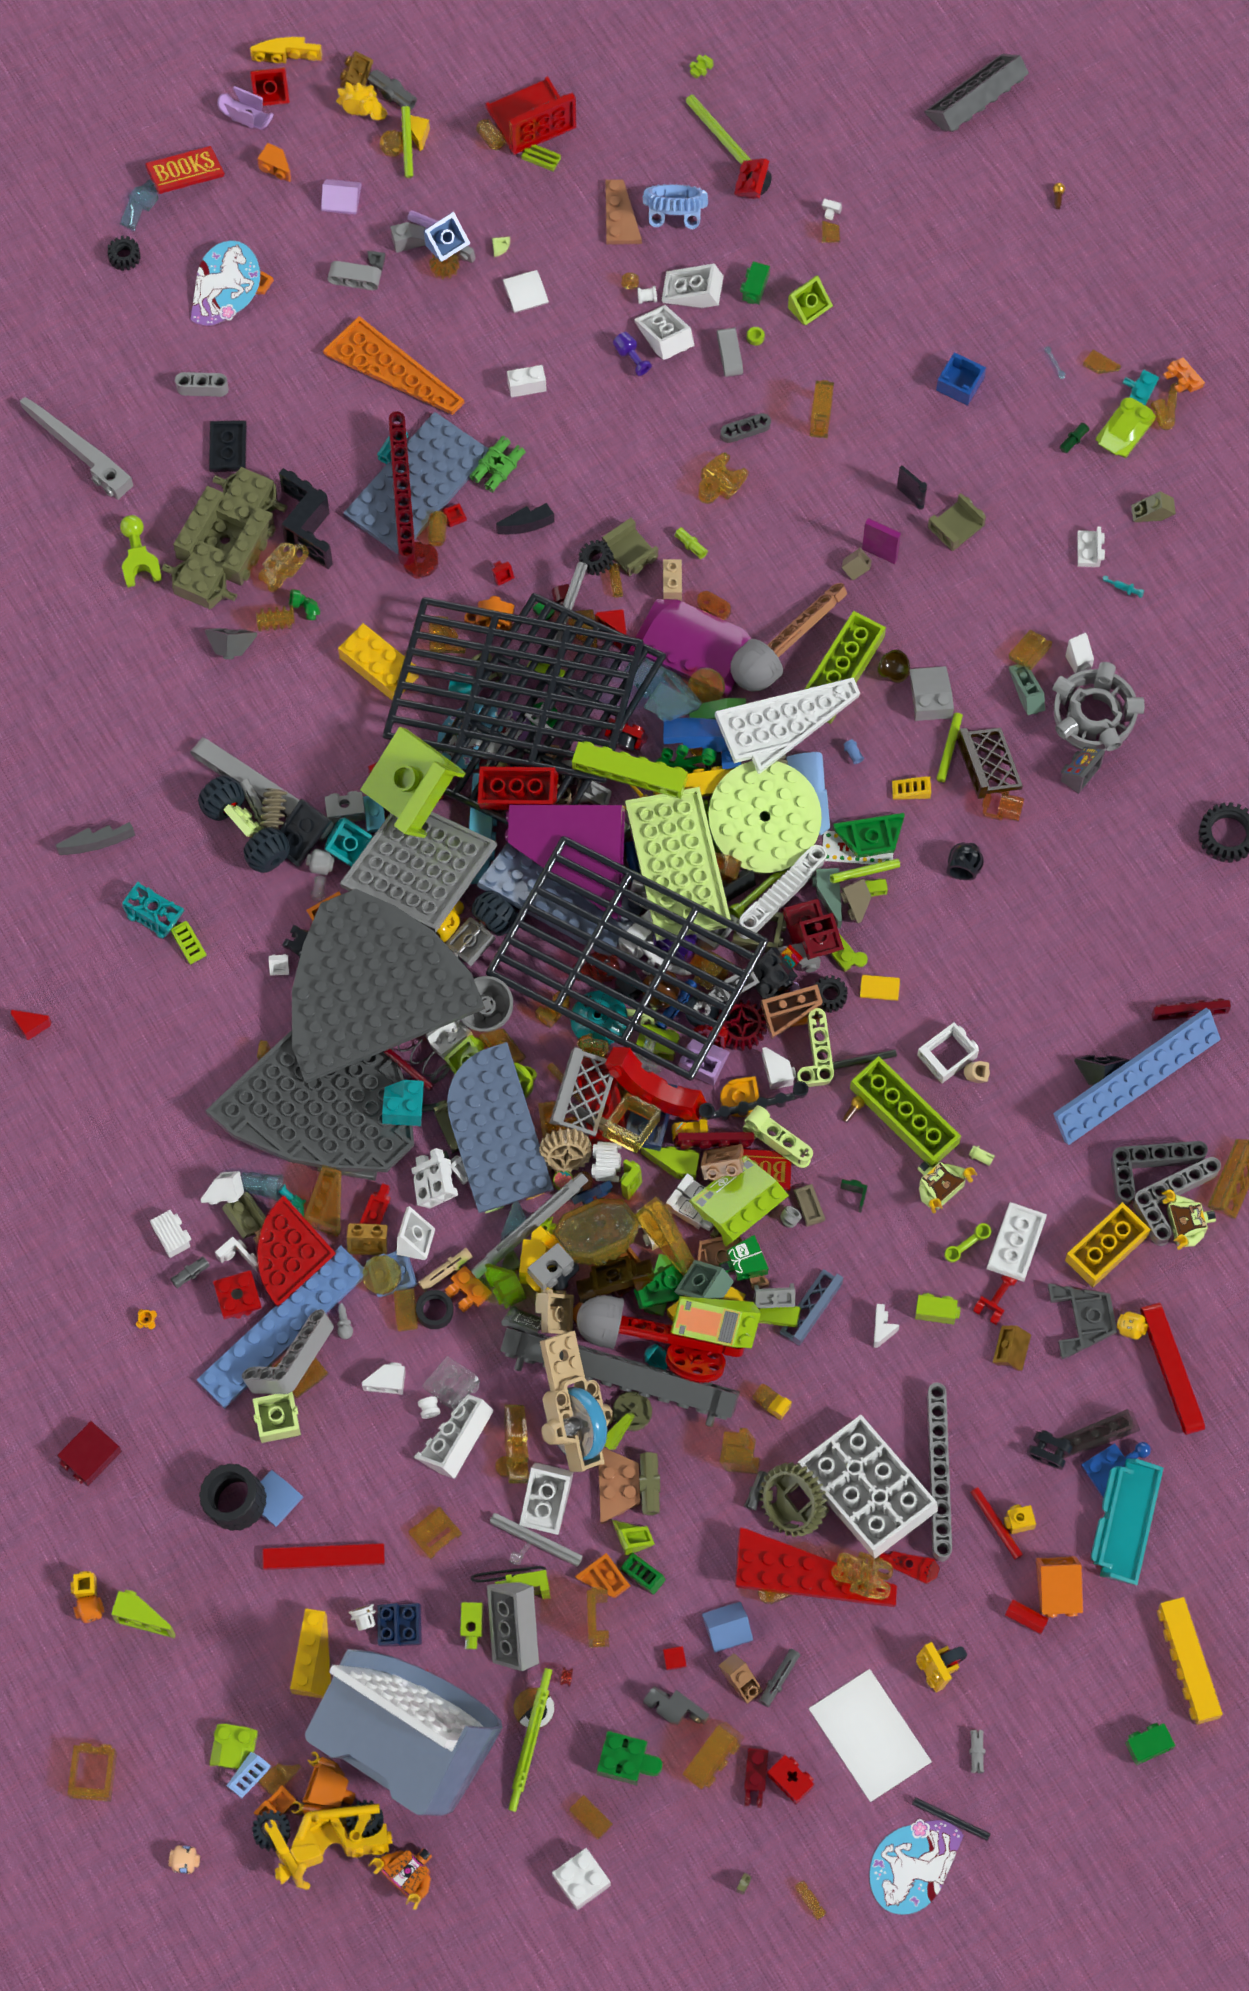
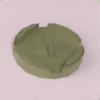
M639 1392L623 1393L613 1405L615 1423L627 1413L634 1414L635 1417L627 1431L643 1429L648 1425L652 1417L650 1401L647 1397L638 1395Z

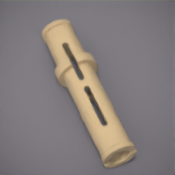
M465 1247L464 1250L454 1257L447 1258V1262L421 1281H418V1284L426 1292L454 1270L458 1271L459 1267L469 1259H472L473 1256Z

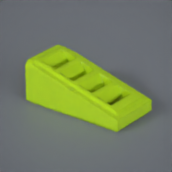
M187 921L171 929L173 938L190 965L207 956ZM191 936L190 939H188V940H186L185 942L182 943V940H184L185 938ZM195 943L194 946H192V947L186 949L187 946H189V945ZM199 949V952H197L196 954L192 956L189 955L193 951Z
M625 1414L607 1432L605 1447L610 1450L617 1448L634 1419V1414Z

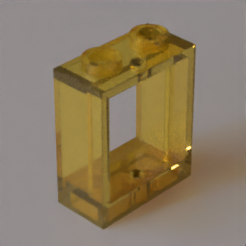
M816 380L810 437H828L834 382Z
M626 1093L604 1124L603 1137L637 1154L660 1121L661 1109L641 1100L638 1096ZM627 1109L650 1120L640 1135L617 1125Z
M80 1743L79 1746L74 1745L67 1794L69 1798L111 1802L117 1751L115 1748H112V1745L100 1744V1747H92L90 1743ZM80 1753L109 1755L105 1789L76 1787Z

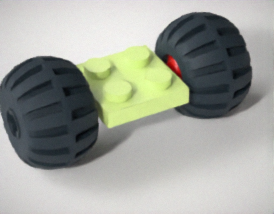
M226 775L211 780L205 785L198 796L199 807L202 813L216 821L230 817L247 837H250L243 853L247 864L253 870L267 873L277 868L287 858L290 851L289 841L284 833L272 827H260V823L254 822L251 818L252 814L246 808H240L244 801V792L237 780Z

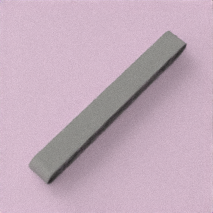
M204 737L190 751L195 759L221 776L232 777L239 783L249 778L261 802L267 799L263 796V793L267 792L266 788L285 791ZM288 792L287 795L282 796L287 801L281 803L286 809L280 810V813L284 814L286 819L300 801ZM332 822L319 841L323 842L335 826Z
M936 1382L930 1385L927 1393L930 1495L937 1501V1507H943L946 1513L939 1515L936 1512L931 1516L932 1553L937 1561L944 1562L949 1559L952 1552L947 1397L945 1386ZM938 1390L942 1396L934 1397L931 1392ZM940 1410L943 1415L939 1417L934 1416L932 1411ZM940 1429L942 1430L943 1435L936 1436L934 1435L933 1430ZM936 1448H940L943 1450L944 1454L938 1456L934 1453L933 1450ZM942 1468L945 1474L937 1475L934 1469ZM938 1487L943 1488L945 1494L938 1495L935 1489ZM944 1527L947 1533L941 1535L936 1531V1528ZM945 1547L948 1553L942 1555L938 1553L937 1548Z

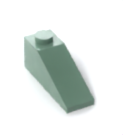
M1027 662L1009 666L1012 680L1027 715L1045 711L1044 692Z
M839 868L816 869V875L812 876V887H816V894L828 914L833 913L837 928H841L840 882L831 883L830 875L838 873Z

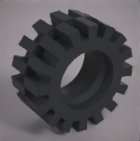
M120 236L121 239L116 237L115 242L112 240L110 242L111 245L108 244L109 262L117 270L121 267V271H124V268L130 270V266L135 268V263L139 264V259H141L138 243L133 238L130 240L129 236H126V239H124V236ZM121 250H130V255L126 257H119L117 255Z
M592 540L590 545L584 544L586 548L582 547L580 549L582 553L579 552L580 558L578 559L580 562L587 564L586 573H590L593 576L596 573L598 576L600 572L606 573L605 569L609 571V565H613L612 560H614V556L608 544H605L602 540L601 542L596 540L595 543ZM602 554L599 560L590 562L594 555Z
M827 975L825 979L821 977L819 982L815 983V985H818L823 1002L818 1008H822L824 1012L826 1010H829V1013H832V1010L837 1012L846 1003L848 989L847 986L845 987V982H841L839 977L834 979L835 976L831 975V978H828ZM827 988H833L838 995L833 1000H827L823 996V991Z

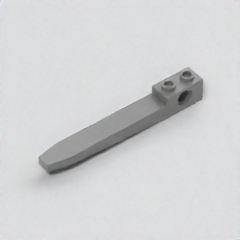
M24 397L20 401L21 407L34 420L91 468L92 481L97 486L101 485L110 497L114 496L119 500L133 487L132 478L105 454L28 398Z

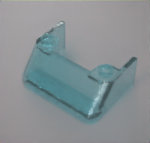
M646 657L634 678L633 685L637 689H639L654 664L653 661ZM631 662L628 664V666H627L626 669L624 670L625 672H628V671H629ZM663 666L659 668L643 695L644 698L650 697L644 707L657 714V717L665 722L697 711L702 705V702L682 678Z

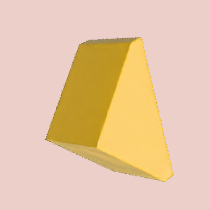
M410 115L411 137L419 151L424 148L430 130L429 119Z

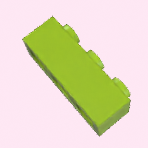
M880 878L875 881H865L871 897L887 894L886 879Z

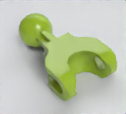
M135 515L124 517L120 523V530L125 537L129 538L131 549H128V557L122 564L128 588L135 586V576L141 571L149 572L154 582L162 580L158 558L150 554L146 550V546L141 545L140 535L143 532L144 525L142 520Z

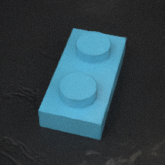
M363 796L367 833H376L385 821L384 807L369 796Z

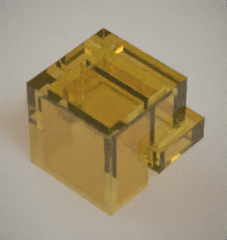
M740 1428L739 1433L724 1431L720 1463L726 1471L758 1474L760 1458L753 1457L756 1439L748 1428Z

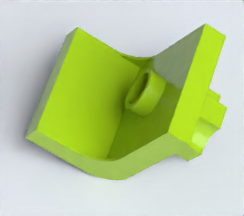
M399 727L360 790L398 818L394 826L401 832L425 838L427 832L422 826L453 777H464L465 772L408 729Z

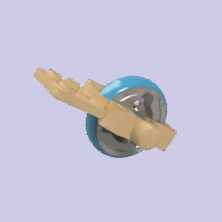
M568 1331L540 1341L550 1391L546 1392L543 1396L547 1423L542 1427L543 1439L548 1444L558 1445L566 1454L570 1472H583L591 1467L605 1464L602 1450L607 1439V1426L613 1421V1412L609 1405L603 1403L598 1383L594 1380L585 1379L575 1331ZM561 1351L564 1354L563 1360L559 1357ZM574 1383V1386H573V1387L567 1388L568 1385Z

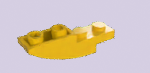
M305 37L276 38L258 43L250 48L251 59L258 62L286 63L287 58L308 59L311 61L322 60L321 45L305 43Z

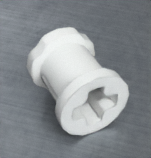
M655 286L649 289L637 288L639 304H642L644 301L657 302Z

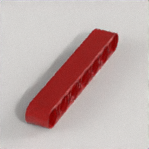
M1158 1302L1141 1307L1140 1313L1145 1317L1148 1324L1147 1333L1183 1433L1188 1435L1205 1430V1423L1161 1303Z

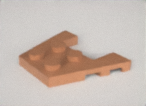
M739 1236L727 1247L723 1244L722 1237L700 1241L698 1261L719 1267L720 1263L728 1261L727 1250L743 1240ZM765 1276L749 1278L752 1290H754V1285H758L759 1289L769 1287V1281Z

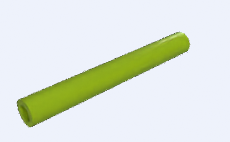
M402 106L405 178H412L413 158L410 106Z
M956 712L953 715L936 778L941 783L946 781L963 718L961 713Z
M893 859L830 875L831 883H837L900 868L899 859Z

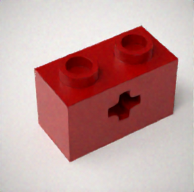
M784 1755L767 1772V1776L797 1805L814 1788V1783L812 1782L814 1779L808 1772L805 1771L803 1773L798 1768L799 1763L792 1756L788 1758ZM788 1774L790 1776L796 1775L795 1781L792 1780L789 1782Z

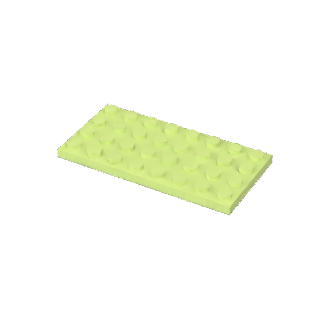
M700 787L685 789L681 799L658 794L626 800L625 806L641 875L731 920ZM644 885L648 900L687 919L691 908ZM649 909L653 924L678 935L682 925ZM698 913L693 922L709 931L728 928L701 913ZM689 929L687 935L696 934V932ZM655 933L656 941L666 939Z

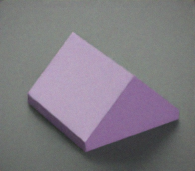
M326 179L322 188L321 210L357 215L362 183Z

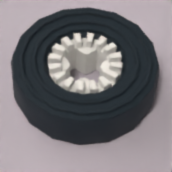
M695 996L691 997L686 1003L687 1006L695 1010H701L702 1007L705 1008L706 1013L703 1014L717 1020L719 1015L718 1008L714 1006L709 1007L706 1002ZM685 1013L686 1019L691 1025L697 1027L705 1024Z

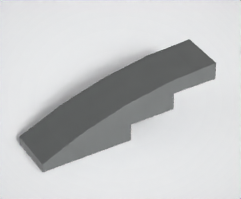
M130 822L115 830H112L110 825L94 833L91 832L90 828H87L56 844L59 855L90 852L120 843L135 836V832Z

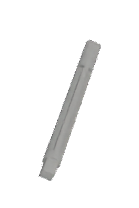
M582 1172L573 1180L571 1179L492 1249L471 1272L479 1279L574 1196L589 1180Z

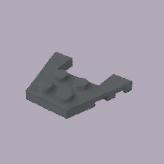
M1048 1284L1050 1303L1071 1300L1078 1338L1058 1341L1061 1360L1117 1333L1109 1293Z

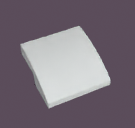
M537 270L503 280L514 313L549 302Z

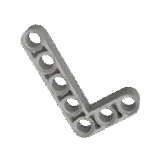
M1206 1158L1136 1193L1133 1200V1208L1140 1220L1151 1229L1149 1236L1154 1244L1158 1246L1166 1245L1172 1233L1169 1224L1158 1207L1163 1204V1200L1167 1197L1166 1195L1158 1196L1155 1191L1161 1190L1164 1192L1172 1190L1176 1195H1181L1217 1177L1221 1168V1163L1217 1158ZM1206 1166H1213L1215 1171H1209ZM1189 1174H1196L1198 1179H1192ZM1178 1182L1181 1184V1187L1176 1188L1172 1183ZM1138 1199H1145L1147 1204L1139 1203ZM1153 1215L1157 1220L1151 1221L1147 1216ZM1157 1232H1163V1233H1165V1234H1166V1237H1165V1238L1159 1237V1236L1157 1235Z
M322 1309L316 1310L309 1316L277 1367H250L242 1373V1379L252 1393L288 1394L297 1387L334 1328L325 1311Z

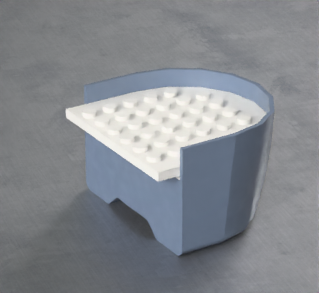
M347 1649L340 1665H332L329 1671L334 1677L306 1730V1740L331 1758L344 1759L390 1790L392 1799L417 1815L443 1816L453 1812L503 1728L501 1719L490 1708L469 1693L416 1665L376 1652Z

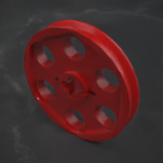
M673 1344L669 1346L666 1355V1364L673 1373L694 1382H712L719 1379L723 1375L726 1360L722 1353L717 1354L703 1350H693Z

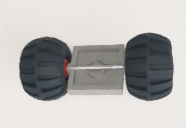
M494 891L483 892L473 903L472 914L480 924L469 917L446 943L458 959L461 958L469 966H472L494 942L496 937L493 934L501 936L508 933L518 915L515 909Z

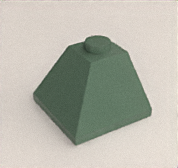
M694 1260L674 1292L685 1297L719 1299L726 1295L734 1280L722 1267Z

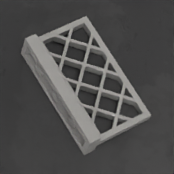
M577 1047L571 1050L549 1122L550 1124L568 1127L572 1130L576 1128L577 1131L596 1136L613 1080V1076L610 1073L603 1077L598 1067L605 1064L607 1059L584 1052ZM583 1057L591 1059L594 1066L585 1070L581 1064ZM595 1068L600 1079L591 1083L586 1072ZM583 1074L588 1085L579 1089L576 1079ZM602 1080L605 1091L598 1095L593 1084ZM590 1086L595 1097L586 1101L581 1090ZM578 1092L583 1103L574 1107L570 1099L572 1095ZM597 1099L600 1105L599 1110L592 1113L587 1103ZM585 1105L589 1115L580 1119L575 1109ZM573 1111L577 1119L572 1124L564 1122L565 1115ZM591 1117L594 1123L592 1131L585 1129L582 1123L583 1120Z

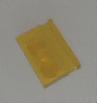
M1029 630L1008 654L1009 659L1032 670L1052 647V641H1048L1045 637Z

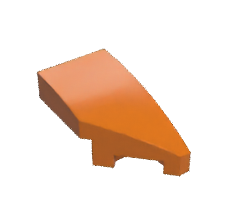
M282 1785L253 1813L255 1815H263L264 1811L268 1814L270 1810H273L274 1813L279 1811L283 1815L294 1805L293 1802L298 1800Z

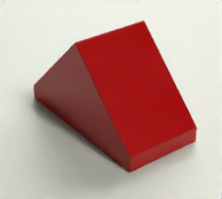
M11 1010L14 1022L27 1040H30L51 1026L52 1022L48 1015Z

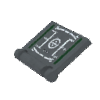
M512 1306L501 1321V1324L504 1327L510 1326L537 1336L541 1330V1317Z

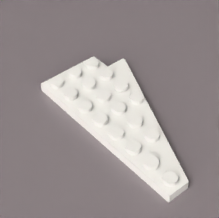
M854 678L719 710L715 712V718L734 763L752 759L757 773L760 774L857 699L860 692Z

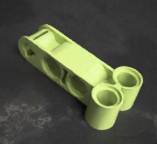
M757 1105L744 1120L743 1132H754L755 1139L759 1138L799 1168H805L810 1164L813 1156L812 1148L772 1120L766 1109ZM773 1131L776 1135L771 1136L767 1132ZM783 1143H790L792 1147H786Z

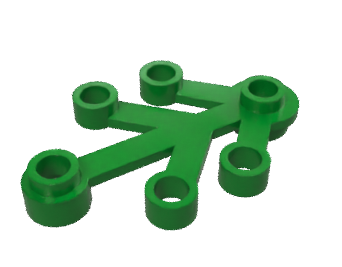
M678 745L675 761L670 760L674 753L673 750L663 748L661 757L655 763L663 762L669 767H681L686 769L685 771L688 774L693 773V770L696 769L709 771L704 767H697L692 764L703 763L705 765H712L716 760L717 753L713 749L705 748L701 756L684 759L689 749L685 745Z

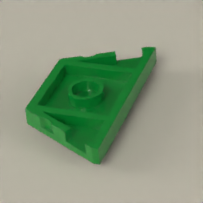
M899 813L833 824V830L857 858L894 853L905 814Z

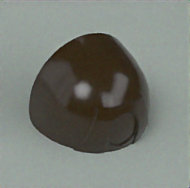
M892 650L881 658L878 665V673L885 680L900 683L909 675L910 662L907 655L901 650Z

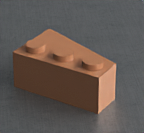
M818 985L764 999L760 1002L771 1039L822 1005L823 1002Z

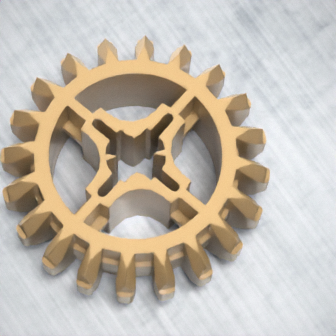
M567 1127L566 1130L560 1128L557 1132L552 1130V1134H546V1137L542 1139L539 1153L544 1157L549 1170L554 1169L555 1173L559 1170L563 1173L565 1171L571 1173L573 1169L578 1170L579 1166L585 1167V1163L589 1162L592 1147L587 1135H584L582 1131H577L576 1128L569 1130Z

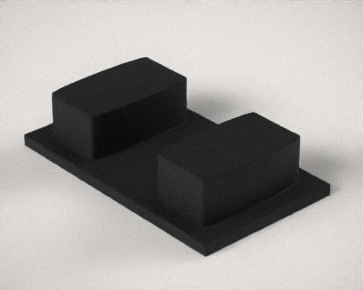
M746 869L737 873L738 879L729 884L726 881L722 882L727 902L756 886L753 870L750 872Z

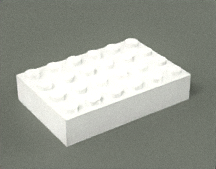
M862 1415L858 1416L798 1461L801 1464V1468L807 1466V1473L813 1471V1478L819 1477L817 1483L823 1484L820 1488L821 1491H826L822 1498L827 1499L826 1503L874 1559L938 1511L937 1501Z

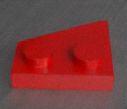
M704 1024L694 1027L693 1031L708 1038L713 1027ZM723 1026L713 1044L725 1049L728 1031Z

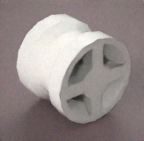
M427 1397L418 1401V1406L422 1410L420 1414L423 1419L432 1418L441 1413L437 1407V1397Z

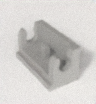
M789 1283V1288L759 1289L758 1285H754V1302L757 1308L795 1307L794 1283Z

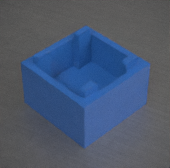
M954 352L937 380L936 391L968 406L985 378L986 367Z

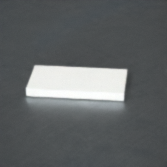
M1010 1202L987 1269L1024 1282L1047 1214Z

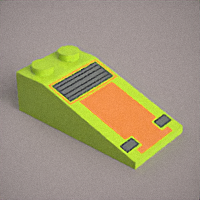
M680 1296L671 1333L731 1347L752 1348L761 1312L754 1302Z

